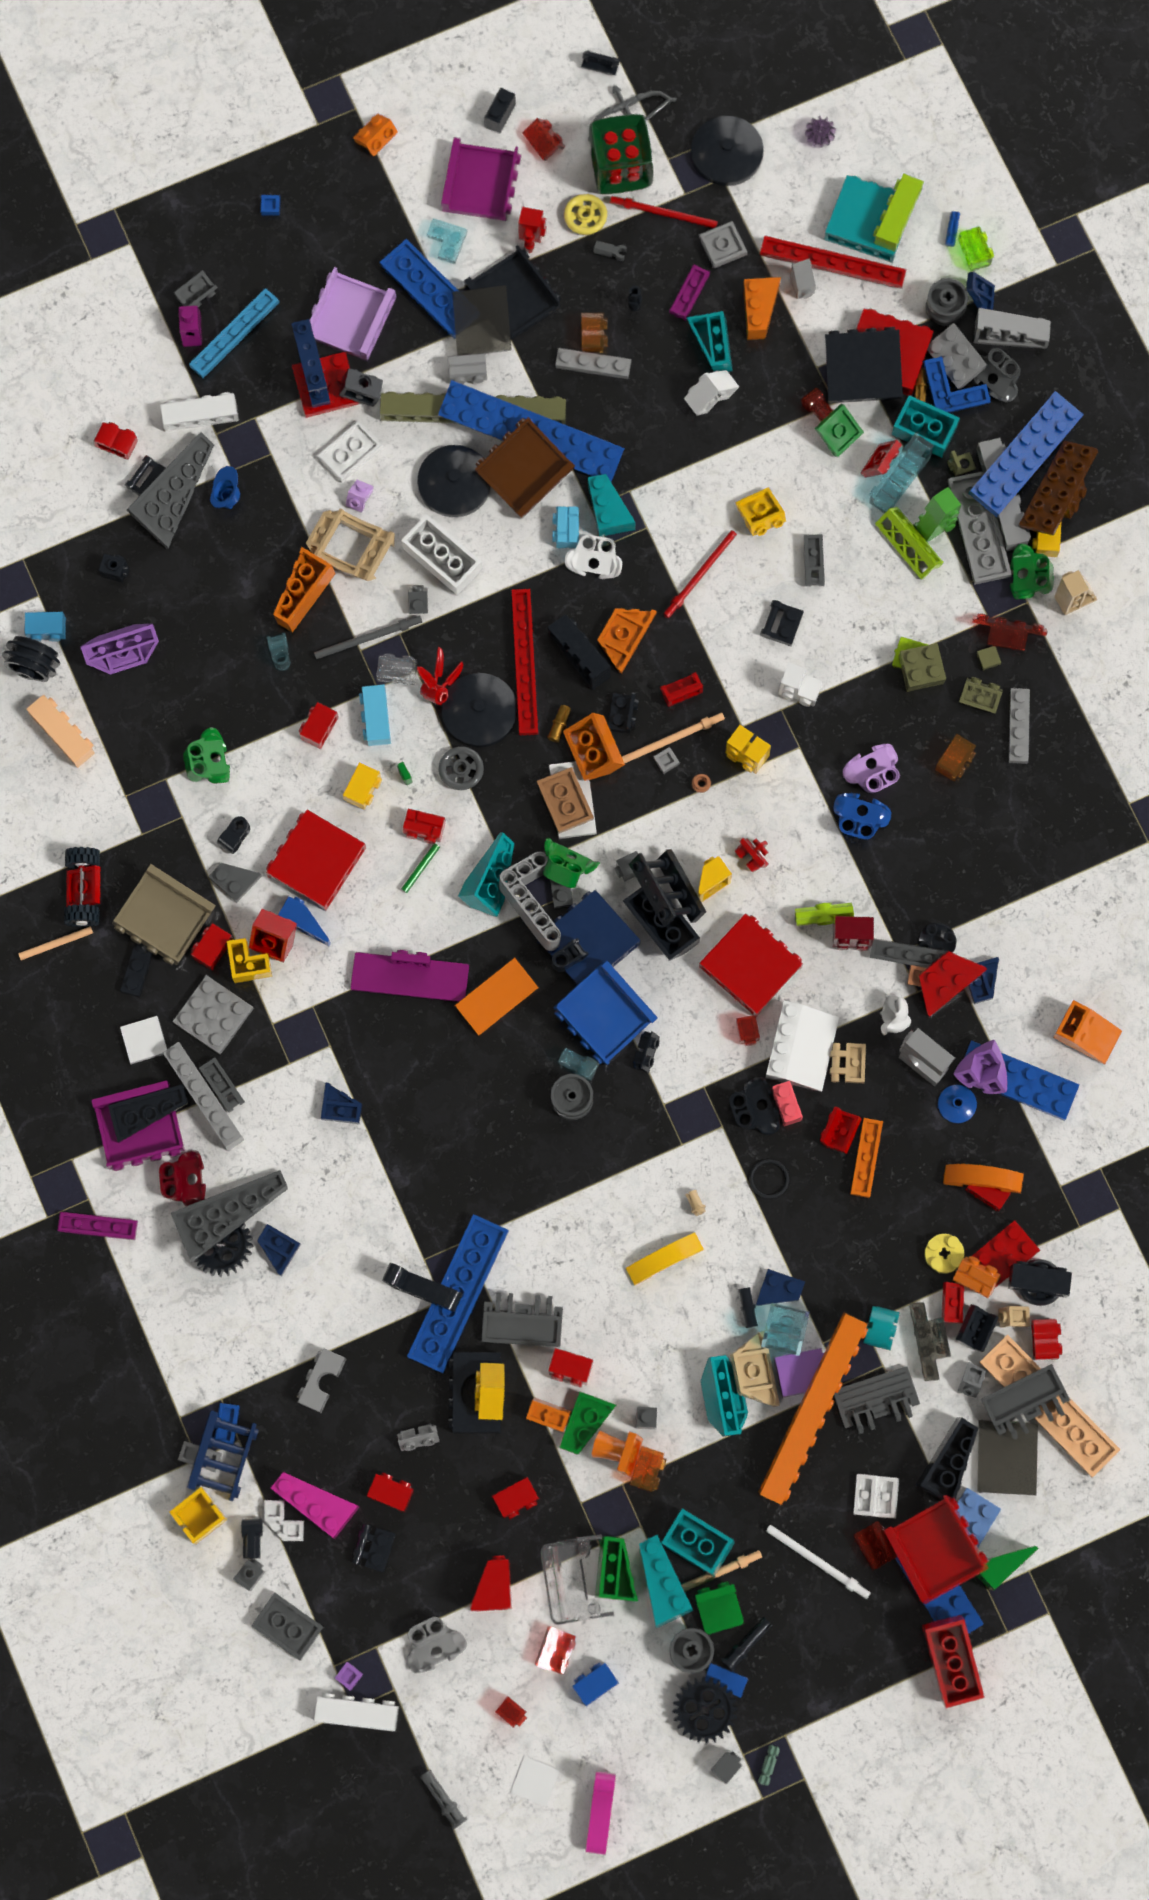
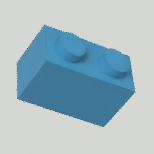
M63 612L25 613V635L27 638L39 642L48 639L52 642H58L60 639H65L66 617Z

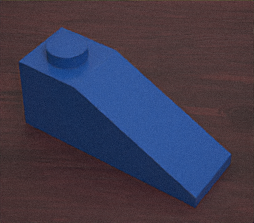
M288 896L278 915L297 923L296 929L330 946L329 938L306 907L305 902L298 897L293 899Z

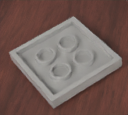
M206 975L173 1020V1023L221 1055L254 1008Z

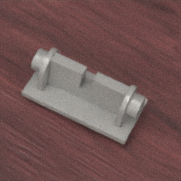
M432 1424L418 1427L419 1434H415L414 1428L400 1431L401 1433L397 1434L401 1451H411L416 1447L431 1446L440 1442L436 1425L432 1426Z

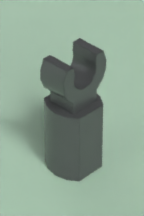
M596 241L594 247L595 254L607 257L614 256L619 261H624V255H620L619 252L627 251V247L624 245L616 247L614 244Z

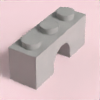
M323 1348L322 1352L318 1351L314 1359L316 1365L313 1370H309L306 1376L308 1382L305 1388L301 1387L298 1393V1403L322 1413L330 1395L320 1390L319 1380L326 1374L339 1377L346 1358Z

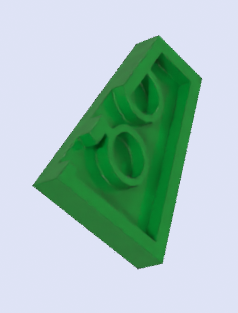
M579 1392L559 1448L579 1455L617 1405Z

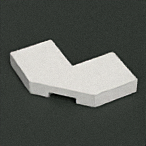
M264 1500V1521L283 1541H303L304 1521L284 1520L285 1501Z

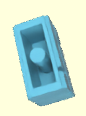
M556 507V513H553V524H556V531H553V542H556V548H576L579 543V507Z

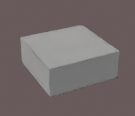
M670 747L653 758L663 774L680 764Z

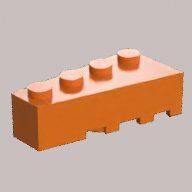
M301 547L299 558L295 561L291 577L287 580L285 591L282 593L273 614L277 623L292 633L336 574L331 564Z

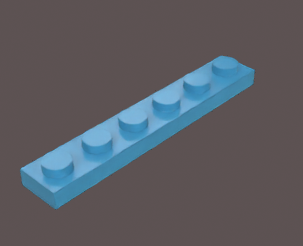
M265 288L189 366L204 378L279 304V300Z

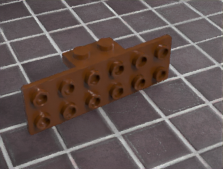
M1063 441L1019 526L1036 532L1054 535L1063 517L1071 519L1074 512L1078 511L1081 499L1086 495L1087 488L1084 484V478L1098 453V449Z

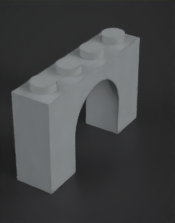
M919 1028L915 1032L911 1030L907 1034L899 1049L901 1052L899 1058L934 1087L947 1073L949 1065L955 1059V1057Z

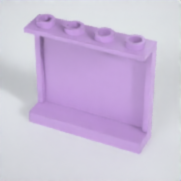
M334 267L332 273L329 272L325 289L322 288L320 291L318 304L313 306L310 322L315 341L368 361L396 300L395 290L390 288L387 291L381 290L342 275Z

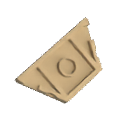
M764 1330L758 1332L733 1352L730 1358L738 1395L777 1407L780 1406Z

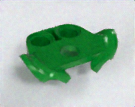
M1026 544L1017 545L1010 564V570H1013V583H1010V588L1014 599L1031 598L1038 591L1042 594L1050 593L1054 586V567L1049 558L1044 554L1034 553L1033 549ZM1042 563H1047L1044 568H1040ZM1022 569L1028 570V575L1025 578L1018 577V573ZM1047 580L1044 586H1040L1042 581Z
M216 728L206 729L201 734L200 739L190 743L183 753L187 776L193 782H198L202 778L208 779L213 784L229 782L230 764H226L224 754L227 748ZM190 750L195 751L197 756L192 755ZM217 753L220 756V761L213 762L210 755ZM193 768L199 769L201 774H197Z
M547 838L544 848L548 861L543 874L548 879L565 887L575 888L583 873L585 875L591 873L600 864L599 861H592L588 857L554 843L550 838ZM567 855H571L575 859L569 858Z

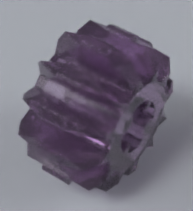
M821 116L818 117V120L812 118L811 123L806 125L805 135L807 136V141L813 142L814 147L817 144L821 148L823 144L829 146L830 141L835 139L834 134L836 133L833 121L828 122V117L824 120Z

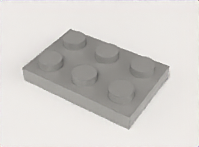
M954 323L930 342L927 349L933 358H943L946 374L959 390L988 367Z

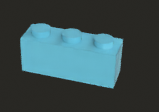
M385 684L362 687L363 693H359L360 705L364 704V711H361L362 723L366 722V729H363L364 741L367 740L369 746L391 744Z

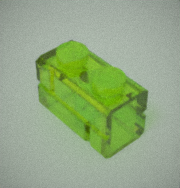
M979 226L960 232L958 241L970 271L990 266L994 258V252L991 247L988 248L986 232H982Z

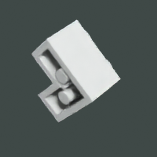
M727 370L704 373L699 378L700 381L688 390V394L684 399L696 415L706 414L718 401L729 399L739 386Z
M788 663L780 684L779 694L784 699H794L803 706L809 707L811 705L814 707L823 681L805 675L806 668Z

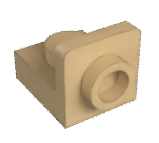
M1007 1306L999 1308L998 1321L1000 1328L1030 1327L1029 1307Z

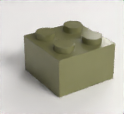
M938 643L900 652L898 657L907 692L944 684L946 676Z

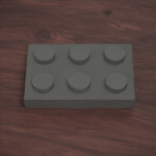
M275 1592L251 1625L300 1661L324 1628Z

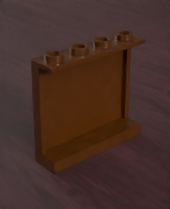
M529 417L526 420L522 418L515 425L517 429L514 432L509 431L502 438L504 441L499 446L495 444L489 450L490 455L486 459L482 457L475 464L477 466L475 471L521 519L575 468V465L566 458Z

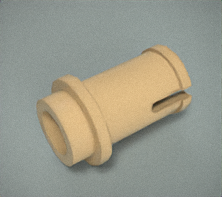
M697 1190L690 1191L685 1195L692 1208V1214L699 1216L706 1212V1206L702 1204Z

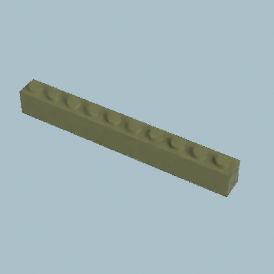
M392 391L381 393V421L456 423L438 416L446 393L441 395H433L432 393L414 394L413 392L397 394ZM521 395L515 397L496 396L498 399L565 425L566 399L561 397L544 398L542 396L525 398V396Z

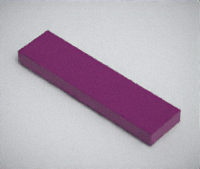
M60 1212L57 1231L136 1240L138 1221Z

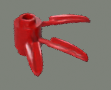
M440 647L437 650L435 678L423 667H417V671L424 681L420 688V694L424 699L437 705H441L447 700L448 690L445 686H451L463 669L461 661L442 685L437 684L438 677L442 676L444 665L443 650Z

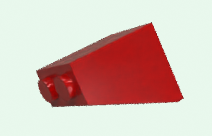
M492 1556V1560H488L471 1604L472 1612L512 1609L509 1559H505V1556Z

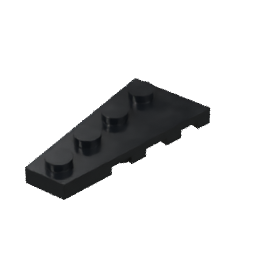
M178 1085L108 1105L118 1143L187 1105L188 1099L184 1085Z

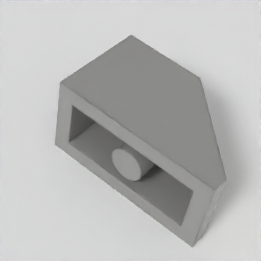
M810 259L792 264L790 281L797 299L802 297L804 299L809 298L815 293L816 285Z

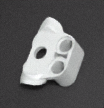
M585 535L579 540L576 549L569 550L565 556L566 567L581 576H585L586 572L600 574L599 579L615 578L620 575L622 570V560L616 556L615 552L616 544L612 539L606 537ZM586 538L593 540V546L590 549L584 547L583 542ZM604 541H609L612 545L611 550L608 552L602 549ZM591 558H596L599 561V566L596 569L589 567L588 562Z

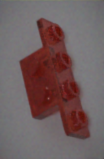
M986 614L973 615L972 618L973 623L990 626L987 641L989 645L1025 651L1028 633L1047 636V628H1044V625L1041 624L1025 625L1026 622L1019 620L1008 622L1006 618L996 617V619L988 618L989 616Z

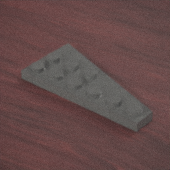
M202 432L189 443L127 509L166 549L171 544V540L176 533L179 522L184 515L195 486L214 447V444Z
M281 1170L171 1212L191 1263L288 1189Z

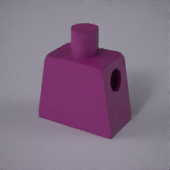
M198 306L179 307V326L183 346H202L201 313ZM189 332L194 333V335L188 336Z

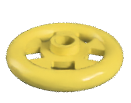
M580 194L573 197L567 203L564 209V220L567 226L577 234H594L605 225L607 209L603 201L591 194ZM584 201L592 202L591 207L588 205L583 206ZM574 206L579 208L576 214L571 212ZM599 209L600 216H595L594 210ZM586 213V214H588L589 216H588V217H583L582 215ZM575 219L581 222L579 226L573 222ZM594 221L595 225L587 226V223Z

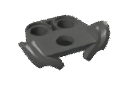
M1000 348L992 349L987 356L980 355L988 367L973 378L974 381L979 384L981 380L984 384H987V387L992 390L989 391V395L1000 401L1010 402L1015 399L1018 393L1015 383L1021 372L1020 366ZM996 353L1002 354V359L999 362H994L993 360ZM1010 365L1016 367L1013 374H1007V368ZM992 373L998 376V381L995 384L988 382V376Z

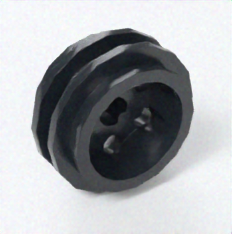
M15 636L13 640H9L6 643V647L9 650H5L2 653V657L5 659L4 665L18 676L28 680L47 682L49 677L56 675L54 668L59 667L60 661L57 659L58 653L53 648L23 636Z

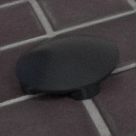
M943 923L927 925L922 929L918 938V946L954 952L957 943L954 931Z

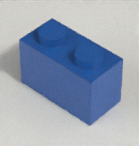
M600 1662L590 1668L592 1673L586 1677L582 1674L573 1680L575 1685L572 1687L585 1706H588L619 1684L606 1663L603 1665Z

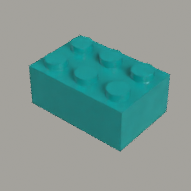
M909 395L893 427L892 435L939 457H943L960 418Z
M684 1509L680 1511L661 1542L664 1547L715 1577L735 1544L733 1539Z

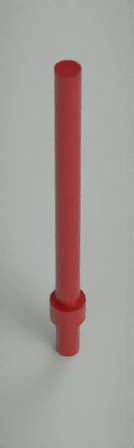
M611 196L610 203L624 206L626 209H638L711 228H716L718 221L636 202L628 197L624 199Z
M731 530L680 594L672 599L671 605L663 613L666 618L669 619L675 610L684 604V599L736 537V532Z

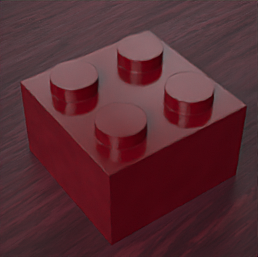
M835 916L832 947H837V950L856 948L858 951H866L868 948H871L874 941V917Z

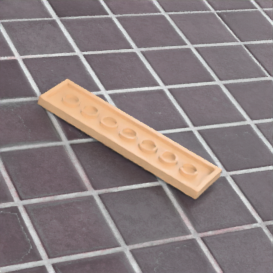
M1008 1334L979 1362L1003 1388L1041 1369ZM1057 1397L1065 1413L1063 1416L1058 1414L1053 1401L1046 1404L1053 1415L1054 1420L1051 1422L1040 1405L1039 1408L1042 1415L1034 1419L1091 1478L1121 1450L1071 1398L1070 1401L1063 1404L1060 1397Z

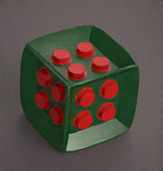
M628 114L603 118L592 122L589 126V142L598 192L600 194H618L637 191L651 186L654 169L650 138L644 116L641 114Z

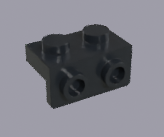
M971 1304L955 1340L970 1349L984 1352L999 1317L986 1312L977 1305Z

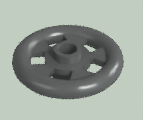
M459 746L448 750L442 756L438 770L441 780L448 787L455 790H467L474 787L480 781L484 765L476 751L468 747ZM458 754L460 759L453 762L451 757ZM468 756L474 760L471 764L465 760ZM463 766L465 770L460 772L458 768ZM446 767H452L453 774L447 775ZM471 769L476 771L473 778L468 776ZM456 777L464 778L463 783L455 782Z

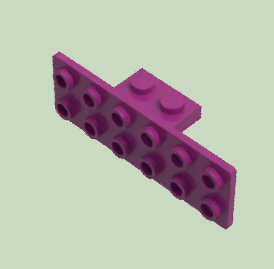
M397 950V952H392L391 956L356 952L351 990L459 1002L466 997L469 965L431 960V957L427 956V953L424 952L408 954V951Z

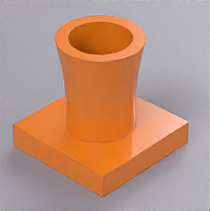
M600 1430L594 1441L592 1457L619 1462L617 1470L631 1477L643 1438L636 1433L629 1432L627 1440L623 1441Z

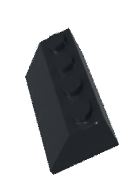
M642 887L623 900L627 908L669 961L684 955L700 943V937L683 915L676 916L667 927H663ZM668 900L671 907L675 909L676 906L673 904V902L671 900Z

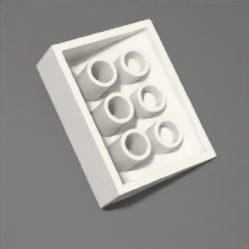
M784 1000L765 1078L782 1083L790 1081L791 1085L822 1092L839 1017Z

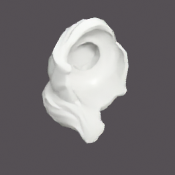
M896 991L886 996L883 1010L880 1012L884 1021L881 1026L883 1035H886L888 1032H902L911 1024V1019L908 1016V1004L902 995Z

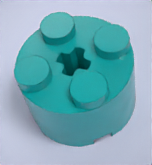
M872 1306L867 1326L868 1331L863 1343L890 1351L893 1339H890V1337L895 1336L897 1328L893 1324L898 1322L900 1312Z

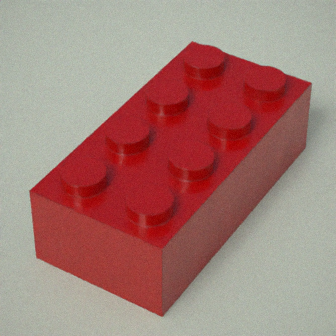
M962 1615L922 1625L942 1703L945 1708L985 1698L967 1627Z

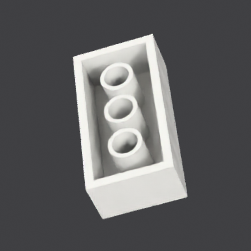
M427 514L401 540L402 548L456 595L482 570V562Z

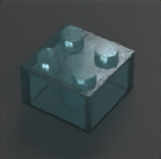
M771 1303L761 1347L800 1356L810 1312Z

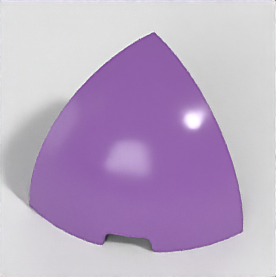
M995 1040L986 1042L971 1051L959 1063L954 1072L955 1077L968 1088L974 1086L982 1089L983 1093L1000 1094L1007 1091L1006 1067Z

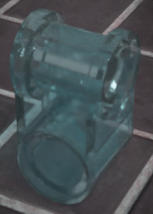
M285 632L278 636H267L275 668L280 671L288 669L291 661ZM280 657L286 658L283 662L277 661Z

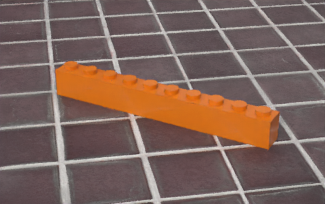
M843 1312L758 1491L760 1495L781 1505L783 1501L788 1500L791 1494L789 1488L792 1483H796L800 1474L797 1471L800 1465H804L808 1458L806 1452L809 1446L813 1447L817 1439L814 1435L817 1429H821L825 1422L823 1416L826 1410L830 1411L834 1403V1400H832L833 1395L841 1389L842 1382L840 1381L843 1374L847 1375L850 1370L851 1364L849 1362L851 1357H855L859 1351L860 1346L857 1345L860 1338L864 1339L867 1334V1323Z

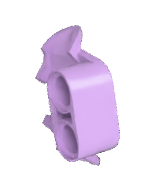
M891 744L873 746L874 752L862 758L860 754L853 757L843 768L845 780L852 784L858 783L867 793L878 792L897 782L900 775L899 771L895 768L898 756ZM873 758L876 761L874 769H869L866 766L867 759ZM887 771L893 773L892 781L886 779L885 773ZM871 779L876 781V789H871L869 787V781Z

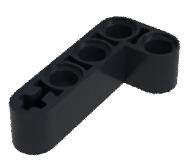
M391 1262L382 1278L384 1283L394 1289L452 1312L456 1311L463 1295L457 1290L411 1273Z

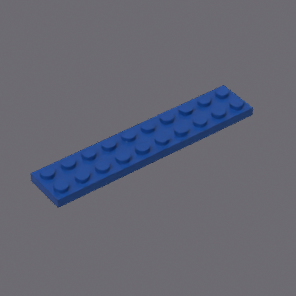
M453 380L450 382L438 416L504 441L502 438L509 431L514 432L517 429L515 425L522 418L526 420L529 417L566 458L575 465V470L591 476L606 474L611 482L624 451L623 447Z

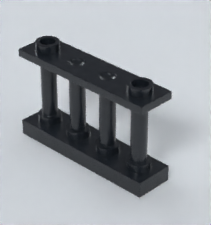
M672 849L665 850L657 860L647 862L643 854L638 853L629 863L663 927H667L676 916L687 915L690 923H696L707 912ZM660 868L664 876L655 877L651 869ZM669 883L673 892L664 893L659 884ZM678 899L682 908L673 909L668 900Z

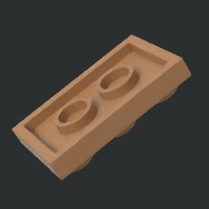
M572 767L537 781V785L559 834L594 820Z

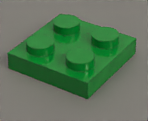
M840 404L814 428L835 457H839L864 433L844 404Z

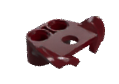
M199 1151L185 1152L180 1155L178 1161L173 1163L165 1162L160 1166V1190L163 1197L183 1202L185 1207L205 1200L206 1184H203L202 1180L204 1164ZM172 1167L173 1173L171 1176H168V1170ZM191 1174L197 1176V1182L193 1185L188 1183V1177ZM174 1186L175 1192L173 1195H170V1189Z

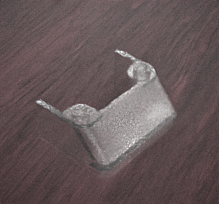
M602 1535L577 1537L543 1545L541 1549L542 1566L550 1617L555 1625L614 1616V1611L601 1613L599 1603L595 1599H588L582 1559L588 1558L591 1552L589 1541L602 1539Z

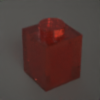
M756 1015L736 1018L740 1045L752 1046L757 1044L756 1041H759L760 1035Z
M509 1696L495 1711L513 1728L516 1725L520 1727L527 1719L525 1716L527 1711Z

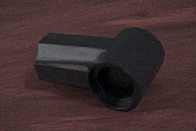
M242 1519L243 1559L261 1558L262 1519Z

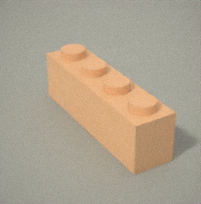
M43 694L26 710L78 768L95 754L92 749L94 745L88 738L83 739L80 735L82 733L75 724L72 726L68 722L69 717L64 711L59 712L56 709L58 705L51 697L47 699Z

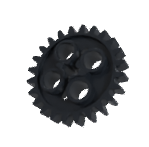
M243 1223L217 1243L222 1245L224 1242L226 1246L219 1248L215 1244L212 1247L214 1251L211 1255L206 1256L204 1253L194 1260V1262H198V1268L203 1267L204 1273L210 1270L211 1276H214L217 1272L219 1277H222L223 1272L230 1276V1270L237 1273L236 1267L238 1266L243 1269L242 1262H249L246 1255H252V1252L248 1249L254 1247L249 1242L253 1240V1237L248 1235L250 1233L249 1228L244 1229L246 1224ZM238 1235V1239L235 1242H229L231 1236ZM232 1254L230 1260H223L224 1255Z
M705 1676L702 1677V1682H699L695 1677L693 1685L687 1681V1689L682 1686L680 1687L683 1694L676 1693V1697L680 1700L673 1701V1704L678 1706V1708L672 1710V1713L678 1714L674 1721L681 1722L677 1726L678 1729L685 1728L683 1735H686L688 1732L690 1733L689 1740L696 1736L697 1743H700L701 1738L705 1739L706 1744H708L709 1738H712L715 1743L717 1735L723 1739V1731L730 1733L728 1725L735 1726L731 1719H737V1715L733 1714L732 1711L738 1710V1707L732 1706V1704L737 1700L736 1698L730 1699L733 1691L726 1692L728 1685L726 1684L721 1687L720 1679L715 1684L713 1683V1677L709 1679V1682H706ZM704 1691H712L714 1694L713 1699L710 1701L704 1700L702 1697ZM717 1699L721 1700L720 1703L709 1708V1714L706 1715L704 1712L694 1720H690L691 1716L702 1710V1705L708 1707ZM690 1701L695 1702L697 1705V1709L693 1712H689L685 1707ZM716 1708H722L725 1711V1715L722 1718L714 1716L713 1712ZM699 1719H705L708 1722V1726L705 1729L697 1727L696 1723Z

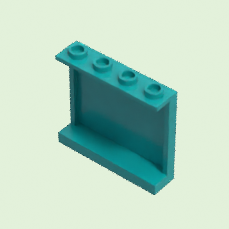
M847 175L826 228L824 240L893 263L897 248L894 252L874 244L876 237L873 234L876 226H880L882 223L880 218L883 211L888 210L889 205H887L890 195H894L896 191L890 187L879 186L872 181L861 180L857 176Z

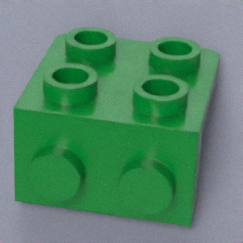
M729 1582L717 1585L718 1589L710 1591L709 1587L698 1590V1595H695L706 1634H712L743 1624L744 1620L734 1584L729 1585Z

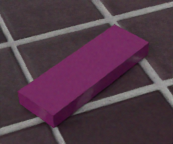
M693 265L669 313L684 320L687 319L710 275L709 271Z

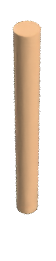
M90 926L18 953L20 960L93 934Z

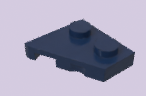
M969 272L966 290L978 309L993 310L995 285L976 272Z
M999 957L977 963L985 966L987 970L968 985L974 1004L993 999Z
M326 1082L321 1120L360 1124L362 1104Z
M269 1224L265 1226L257 1240L277 1273L282 1277L301 1243Z
M768 1269L756 1306L799 1301L805 1281Z

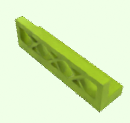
M898 507L888 509L875 523L921 580L933 569L939 568L944 563ZM887 518L892 522V529H886L882 524ZM896 533L903 535V543L896 541ZM907 547H912L915 550V557H910L907 554ZM919 561H924L928 566L924 572L919 569Z

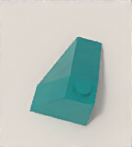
M503 832L499 833L467 877L458 895L469 907L494 917L498 916L505 901V896L499 889L500 874L511 865L514 842Z

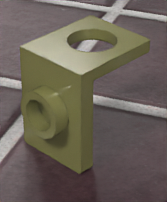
M955 450L951 451L948 466L951 471L953 470L955 477L976 470L969 452L957 456ZM966 459L970 465L968 468L963 469L959 461Z

